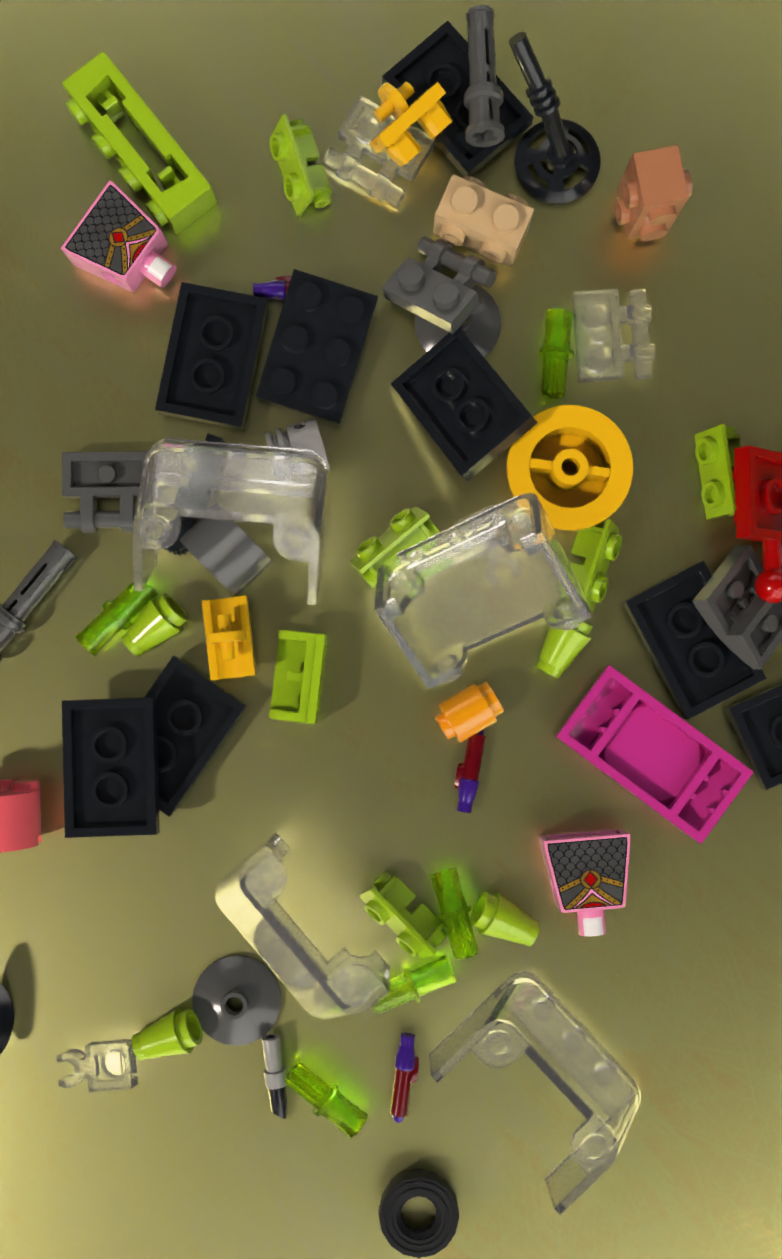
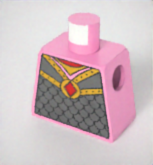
M110 180L61 247V250L76 267L130 292L136 291L145 277L159 287L164 288L170 283L176 272V265L161 256L168 245L161 229Z
M623 829L539 836V843L556 906L563 913L577 912L578 930L581 936H600L606 934L604 910L625 907L631 840L630 833Z

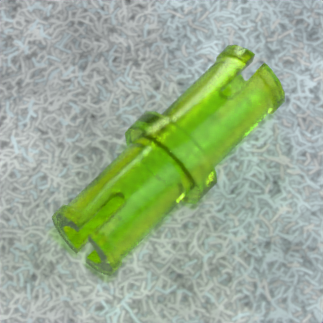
M138 574L112 602L107 599L101 605L103 611L80 633L75 635V638L89 653L96 656L122 628L127 630L133 624L131 619L159 593Z

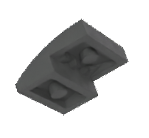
M748 544L738 545L733 548L692 602L719 639L743 662L756 670L762 669L782 641V602L768 603L761 600L756 594L755 580L763 571V567L751 545Z

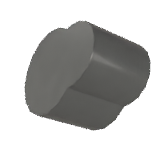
M217 503L179 539L188 551L234 596H237L272 562L264 551Z

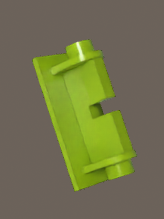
M282 114L270 136V152L273 159L279 163L284 178L283 187L286 198L292 202L297 217H301L310 203H314L316 208L328 206L331 203L330 196L333 191L323 164L312 166L307 164L310 161H317L320 157L311 127L305 125L303 119H296L289 123L287 114Z
M720 424L694 434L696 444L695 455L699 465L702 486L701 496L705 507L706 520L728 514L729 516H734L736 510L735 481L732 475V468H734V449L741 447L740 434H735L733 426L725 427V424Z
M417 506L412 509L406 508L389 522L390 528L379 537L373 536L361 543L355 551L356 556L349 562L361 574L364 573L362 577L372 589L378 584L384 586L406 567L396 555L398 552L403 550L409 559L413 561L436 542L434 537L440 531L431 520H427L430 518L427 512Z
M611 519L606 520L604 528H602L604 522H601L590 528L578 530L571 554L585 558L583 565L567 562L558 591L561 592L560 601L576 605L578 598H580L579 604L590 612H594L597 602L601 603L608 588L609 581L608 577L605 576L610 561L617 559L622 546V536L619 535L620 529Z
M383 871L373 882L377 890L372 887L359 895L366 903L364 906L365 911L380 925L386 923L398 935L396 937L398 945L410 956L416 957L418 955L422 959L435 955L437 951L430 943L437 947L444 941L448 935L443 929L445 924L423 902L410 913L406 907L416 895L395 874L390 876L386 871Z

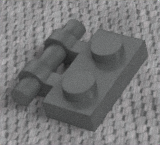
M424 236L418 242L417 251L427 258L423 263H420L408 257L382 286L384 297L445 331L454 334L480 304L478 292L472 288L477 282L485 287H491L496 280L497 273L486 267L484 260L472 254L466 257L454 251L452 244L442 239L434 241ZM448 267L458 272L454 279H451L441 274V272Z
M151 451L62 452V496L66 499H80V511L64 512L63 523L65 529H81L83 533H97L99 528H121L122 532H137L138 528H154V511L137 510L136 498H154V454ZM120 498V511H98L97 499Z

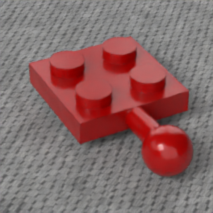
M750 445L735 448L733 479L735 481L736 510L734 522L736 525V538L763 542V571L755 580V592L763 601L779 603L782 602V453Z

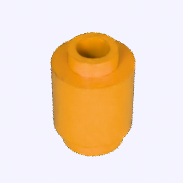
M485 681L478 686L473 683L438 704L442 713L437 715L435 719L448 740L456 736L461 743L497 721L495 717L503 713L504 710L493 690Z

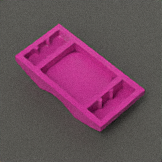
M610 665L606 666L556 734L559 740L700 844L703 843L754 773V771Z

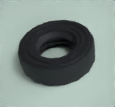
M424 1169L408 1170L393 1178L382 1193L378 1210L382 1233L393 1248L403 1255L421 1258L435 1255L447 1247L457 1230L459 1209L456 1194L444 1178L433 1171ZM413 1197H425L436 1208L435 1219L426 1228H411L402 1218V1207L406 1201Z

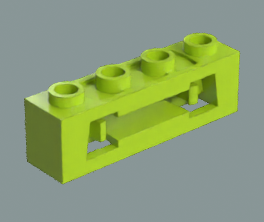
M104 51L61 82L70 98L65 105L80 126L85 125L87 122L96 132L91 137L96 146L108 160L113 156L116 157L123 166L118 170L119 174L134 193L140 189L150 200L145 206L161 227L168 223L178 235L218 204L211 185ZM116 96L121 99L131 123L165 164L166 168L157 174L165 191L161 192L150 168L114 124L125 115ZM102 110L105 112L103 116L99 114ZM179 172L184 180L180 181L175 173Z

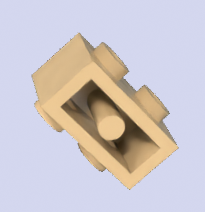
M452 174L435 213L433 234L440 236L441 239L452 245L463 246L480 253L489 261L503 263L512 267L529 229L534 208L529 207L526 201L519 196L509 193L501 195L487 189V186L482 181L474 177L465 176L461 178Z

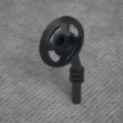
M519 32L510 38L509 45L528 85L526 95L530 99L535 115L541 117L542 122L531 127L519 141L514 158L515 173L522 188L534 199L551 205L572 203L588 193L598 177L601 164L599 148L592 135L584 127L573 121L561 119L558 110L561 103L553 87L552 80L544 76L527 34ZM546 131L548 139L541 144L539 150L528 148L539 134ZM568 131L582 139L589 153H584L580 142L574 136L568 134ZM541 161H544L545 169L542 167ZM533 164L537 175L549 183L548 188L543 187L533 179L527 168L528 165ZM578 166L588 171L580 183L564 190L563 179L572 176L578 169Z

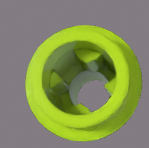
M164 593L159 598L153 597L127 633L122 637V641L130 652L140 657L145 652L183 631V624L188 620V615L183 607L170 595Z
M561 610L557 619L552 617L536 667L556 678H560L563 671L567 669L591 640V637L588 635L593 626Z
M483 892L476 901L471 914L470 923L478 928L480 934L526 946H531L535 942L540 931L539 921L533 919L498 892H495L493 895Z
M177 1008L139 1033L134 1034L131 1041L133 1052L140 1061L191 1053L194 1046L202 1042V1027L196 1013L192 1009L183 1011Z

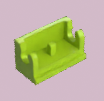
M279 630L269 718L308 724L318 723L327 635Z

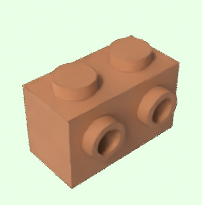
M678 145L632 154L617 188L618 198L615 199L616 220L619 226L624 225L627 239L641 237L642 241H651L665 236L681 213L689 197H691L692 178L688 169L683 170Z

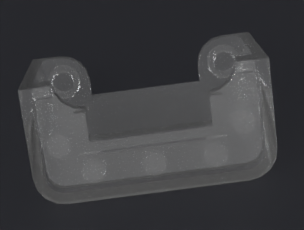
M533 493L516 496L395 554L382 564L377 573L374 611L428 689L441 683L452 682L460 677L467 662V651L544 617L550 628L555 630H571L579 626L583 621L592 618L589 603L547 513L536 494Z
M275 832L223 877L217 886L216 901L229 920L304 1009L314 1018L326 1020L364 1013L390 992V966L377 950L368 956L359 957L350 954L344 947L329 961L324 958L276 901L284 891L288 880L286 869L282 862L290 848Z

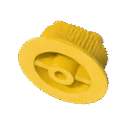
M579 405L555 406L533 416L538 423L510 446L507 457V478L516 502L532 519L547 527L558 530L574 531L587 529L609 518L625 500L633 477L632 453L622 431L607 416L594 409Z

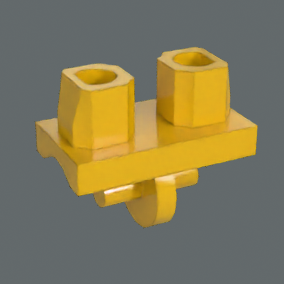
M405 82L398 89L389 83H384L379 87L377 92L382 104L373 111L375 117L381 123L390 115L396 119L377 135L369 145L376 154L384 150L400 167L407 164L422 150L407 130L415 121L419 123L430 139L436 137L452 122L445 106L439 100L446 94L438 82L435 83L410 106H408L406 100L415 92L410 83Z
M242 595L202 600L210 680L257 675L248 596Z

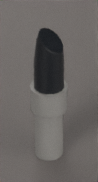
M268 1034L262 1037L265 1060V1087L269 1093L271 1112L283 1119H287L286 1085L288 1082L286 1067L283 1066L280 1035Z

